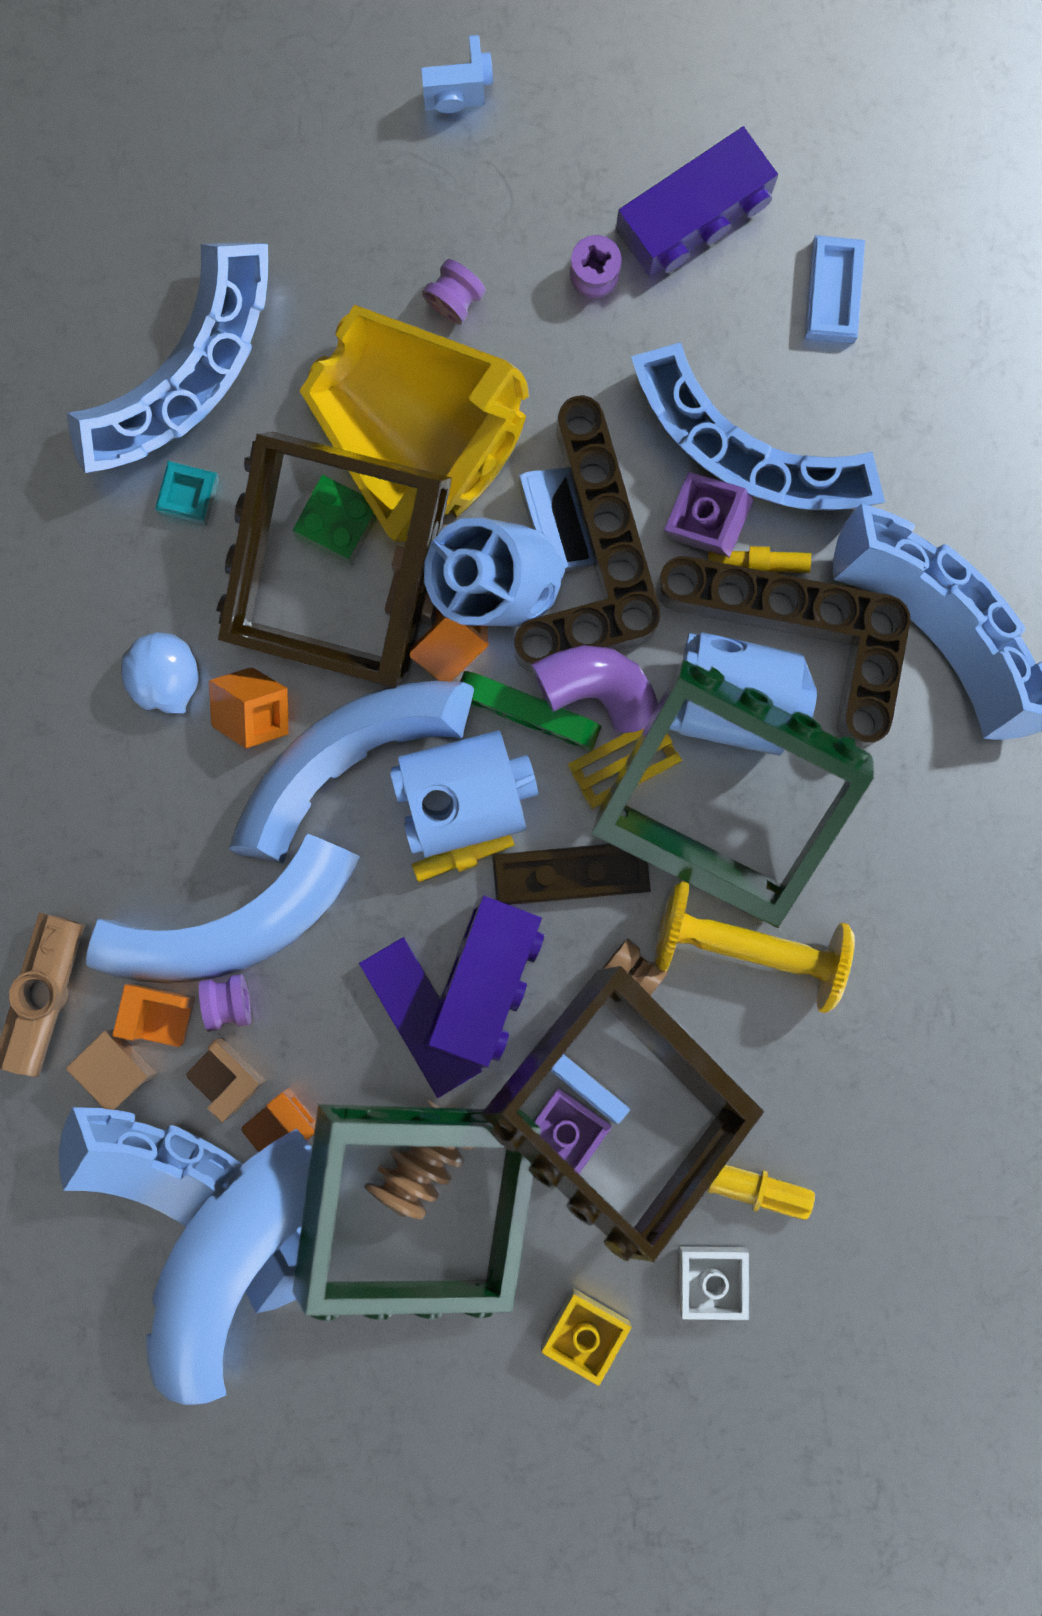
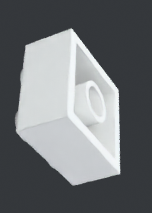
M679 1246V1313L682 1319L749 1320V1252L745 1247Z

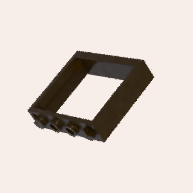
M277 432L256 434V439L252 442L250 456L245 457L244 469L246 472H249L246 492L241 493L235 507L234 520L235 523L239 524L236 544L230 546L225 560V573L229 574L230 577L227 593L221 596L216 611L220 612L218 624H221L218 640L397 688L408 680L412 663L410 648L417 640L421 612L427 594L424 584V561L431 542L441 531L452 477ZM284 454L417 488L382 656L252 622Z
M622 966L600 969L595 972L482 1111L481 1115L493 1126L490 1132L502 1146L513 1152L518 1150L532 1163L528 1169L539 1182L551 1189L556 1187L569 1199L566 1207L576 1218L587 1225L592 1226L594 1224L607 1236L604 1239V1244L613 1254L627 1262L629 1259L655 1262L765 1111ZM603 1004L716 1117L634 1227L517 1114V1111Z

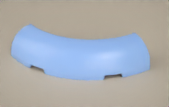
M201 244L200 284L195 307L188 326L167 360L154 374L127 394L100 406L66 413L73 450L79 466L85 473L115 468L146 457L147 453L160 448L175 437L179 438L186 434L205 418L223 398L237 378L251 351L252 345L250 342L257 325L259 312L264 308L268 280V244Z
M681 342L631 356L643 392L666 431L691 458L723 482L746 488L747 493L751 496L775 504L800 509L831 511L856 509L861 503L869 506L885 503L873 452L853 456L818 457L801 456L772 448V446L734 426L715 408L697 382L687 362Z
M861 503L845 522L838 537L833 558V580L865 591L894 596L907 605L910 612V620L938 647L963 683L978 717L983 739L1006 740L1022 738L1042 732V661L1036 664L1031 652L1021 638V635L1025 632V626L1009 604L976 568L950 546L942 544L937 548L924 538L913 533L915 525L908 520L885 510Z
M413 682L399 685L397 688L388 687L364 695L324 716L300 734L277 757L262 776L242 811L228 849L238 856L284 864L294 834L311 807L309 800L330 777L337 778L352 765L364 759L368 755L367 751L394 740L404 742L427 737L462 738L474 688L464 682Z
M307 833L298 852L276 881L256 899L221 919L200 926L166 931L146 930L131 927L114 920L98 919L87 949L86 965L89 968L115 977L154 983L196 982L222 977L249 968L275 955L296 941L301 934L311 927L335 902L348 883L361 856Z
M73 1107L62 1129L59 1146V1172L63 1191H90L124 1197L160 1211L185 1227L210 1196L218 1199L232 1183L243 1175L240 1170L243 1165L242 1163L208 1141L174 1125H170L166 1130H162L148 1124L135 1122V1114L103 1108ZM301 1227L275 1250L247 1287L245 1292L255 1313L273 1310L297 1300L292 1291Z
M297 1128L272 1142L246 1161L240 1168L243 1175L232 1183L218 1199L210 1196L184 1229L162 1269L152 1298L156 1310L152 1323V1332L147 1333L146 1348L152 1382L156 1389L170 1401L184 1405L205 1404L227 1395L223 1381L222 1364L225 1341L235 1310L247 1287L263 1264L302 1225L312 1147Z

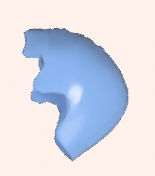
M156 632L135 640L122 656L121 677L123 686L134 702L141 708L149 711L158 708L167 714L186 712V705L194 694L199 679L195 657L186 642L174 634Z

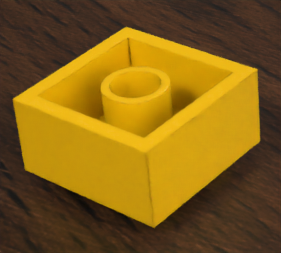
M572 1288L541 1344V1353L600 1386L632 1326L628 1319Z

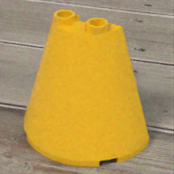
M354 304L350 312L337 325L335 336L338 338V344L334 353L330 357L322 356L312 364L308 378L299 392L333 447L452 477L444 516L450 512L457 518L487 489L512 453L526 419V415L519 409L521 399L524 401L529 397L527 381L519 369L502 358ZM348 471L386 534L394 541L406 542L417 488Z

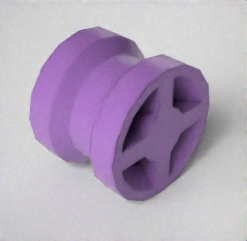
M592 235L580 240L573 248L570 280L574 289L582 296L592 299L602 298L610 294L617 286L622 260L616 243L608 237ZM594 257L597 260H600L602 263L606 262L605 265H601L600 263L595 262Z
M447 259L440 267V277L436 282L426 285L422 291V296L438 314L450 322L460 325L468 317L467 308L472 302L479 301L486 293V288L478 277L465 266L455 260Z
M243 974L230 976L228 981L223 983H216L212 979L200 981L199 1002L207 1032L220 1030L227 1023H234L239 1027L251 1025L250 998Z

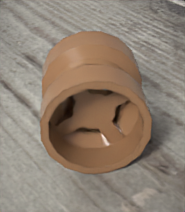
M628 938L602 967V969L622 966L627 973L631 972L629 975L650 996L668 973V971L659 970L655 962H648L640 954V948Z

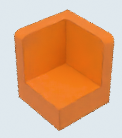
M436 608V623L410 648V658L438 681L452 682L489 646L488 626L459 624L446 618Z
M246 668L209 680L210 714L213 728L245 749L289 734L288 690L285 686L255 668Z
M137 983L125 984L112 1036L131 1041L145 1039L175 1047L183 1046L196 997Z
M287 1088L244 1124L241 1131L255 1149L260 1152L272 1142L296 1128L307 1141L314 1135L316 1120L290 1088Z

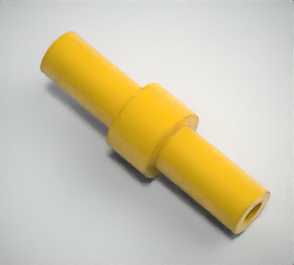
M750 546V551H732L730 558L708 552V560L767 572H811V553L770 552V547Z
M508 835L433 855L411 865L417 881L420 883L456 868L459 873L478 866L477 860L515 845L512 836Z

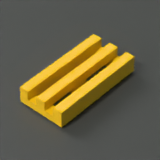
M644 729L625 733L567 764L591 810L601 806L611 790L609 788L595 795L591 787L620 772L630 754L588 777H585L582 769L638 740ZM668 734L665 735L656 751L658 752L662 749L666 758L648 767L638 785L683 761L679 753L674 749L673 742Z

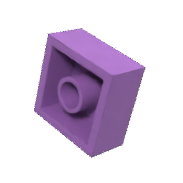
M688 472L664 531L673 541L730 558L754 499L747 493L746 488Z
M559 1086L555 1088L533 1120L541 1127L540 1136L579 1174L612 1128L611 1123Z

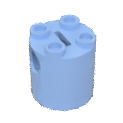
M462 518L444 527L431 542L424 561V584L431 602L446 618L462 625L520 627L531 619L543 616L553 606L561 586V579L565 573V565L562 558L557 555L554 546L541 532L521 524L487 518Z
M700 632L699 635L688 634L683 654L684 660L708 671L711 666L716 668L724 675L725 681L743 690L746 687H751L763 692L771 698L774 706L790 714L801 712L813 717L817 689L803 654ZM687 699L669 730L678 731L680 735L780 756L784 751L783 748Z
M500 730L398 757L399 765L391 767L392 772L390 774L398 803L408 801L412 815L405 817L406 823H404L411 852L414 854L423 851L425 858L526 831L520 800L539 795L529 756L526 755L509 760ZM433 790H441L449 794L452 799L445 809L433 811L424 805L423 798Z

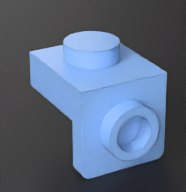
M479 35L469 36L470 63L421 68L425 111L437 110L441 113H455L461 111L464 107L484 105V85H493L491 53H481Z

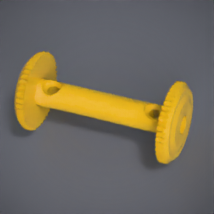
M681 881L672 888L663 910L655 944L654 961L659 970L665 972L668 970L677 943H690L701 950L798 975L809 974L819 980L817 992V1008L819 1012L827 1013L838 1005L847 984L854 954L855 936L848 924L840 922L837 925L828 945V950H816L806 944L710 919H696L685 913L689 883Z

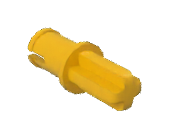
M727 1164L707 1191V1193L719 1194L752 1205V1211L758 1212L759 1208H764L800 1220H807L809 1218L815 1200V1193L811 1189L768 1177V1171L762 1170L761 1174Z

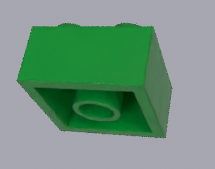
M321 475L292 531L296 538L352 566L377 517L362 494Z

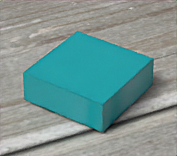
M167 461L155 506L156 512L207 525L220 477L215 472Z

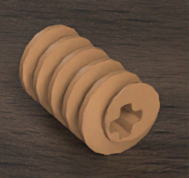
M427 1100L431 1108H441L435 1103ZM409 1146L410 1150L408 1152L392 1148L389 1153L398 1165L396 1169L379 1165L377 1171L385 1184L381 1187L367 1182L364 1188L380 1203L398 1215L423 1219L427 1211L420 1199L435 1202L439 1197V1193L432 1181L448 1185L452 1179L444 1164L461 1167L464 1163V1159L457 1147ZM461 1147V1148H464V1149H467V1150H473L475 1147Z

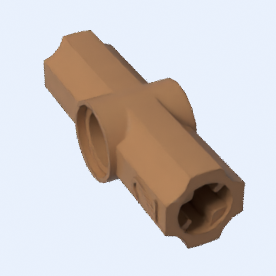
M38 913L20 975L9 988L10 1008L0 1037L1 1070L19 1075L40 1076L58 1014L68 1001L69 990L67 984L85 925L65 918ZM37 980L44 982L49 990V1000L42 1009L35 1007L29 997L30 988Z

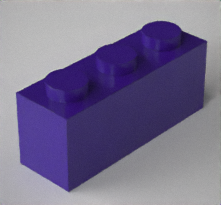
M742 126L618 209L615 230L649 277L661 269H664L665 272H670L684 263L690 256L689 251L703 241L710 245L722 238L732 226L730 223L746 213L748 217H752L762 211L773 199L771 195L779 174L746 128Z
M484 895L476 901L424 1041V1048L480 1069L489 1068L491 1059L499 1062L509 1038V1032L503 1030L509 1010L517 1012L526 991L527 982L520 980L527 961L535 962L543 944L545 934L538 931L542 917Z

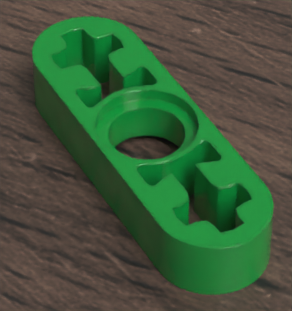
M470 671L463 672L460 682L469 684L474 688L471 705L574 747L593 751L602 726L564 708L552 712L546 701L480 674Z

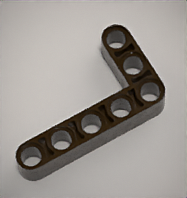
M585 395L573 396L567 399L560 407L557 420V439L565 467L568 470L603 600L534 618L523 623L516 631L514 637V656L518 664L532 672L531 664L554 653L582 645L611 648L615 651L639 646L649 641L654 635L661 617L659 603L604 412L597 401ZM582 416L591 421L594 428L586 434H577L572 432L566 423L574 417ZM588 464H597L605 469L607 477L599 483L588 482L582 477L580 470ZM602 512H611L619 517L621 526L615 531L606 532L596 526L594 518ZM615 560L628 561L635 570V576L627 581L616 580L610 575L608 565ZM629 608L642 609L649 618V625L642 630L629 629L622 620V613ZM581 621L592 622L598 627L600 638L592 644L580 643L573 636L572 628ZM531 635H541L549 640L551 650L543 657L534 658L525 653L522 644Z
M689 556L675 557L663 566L656 584V594L660 603L670 610L850 645L837 716L838 735L840 739L844 736L855 739L856 747L865 748L883 739L889 733L893 722L910 627V612L907 605L899 598ZM675 573L687 575L693 582L694 590L687 595L676 594L669 588L667 578ZM724 583L737 585L742 590L743 602L737 605L725 603L720 598L718 587ZM770 594H786L793 603V612L788 615L775 612L769 603ZM824 602L836 604L843 613L842 623L830 624L826 622L821 616L820 605ZM873 612H882L890 617L893 623L891 634H882L873 628L871 623ZM864 661H873L882 668L884 680L881 685L871 684L864 678L862 674ZM863 710L873 717L875 729L872 735H863L855 729L853 725L855 711Z

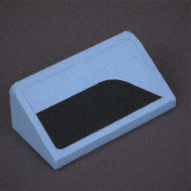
M567 468L519 474V486L531 528L541 532L554 546L557 555L564 562L565 573L593 566L594 561Z

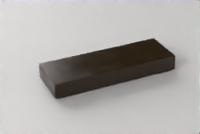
M612 844L492 855L496 900L508 905L651 892L648 862Z

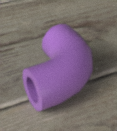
M582 645L554 653L530 665L538 687L552 712L577 700L595 698L603 703L613 728L618 732L629 733L644 729L659 704L653 687L640 666L611 648Z

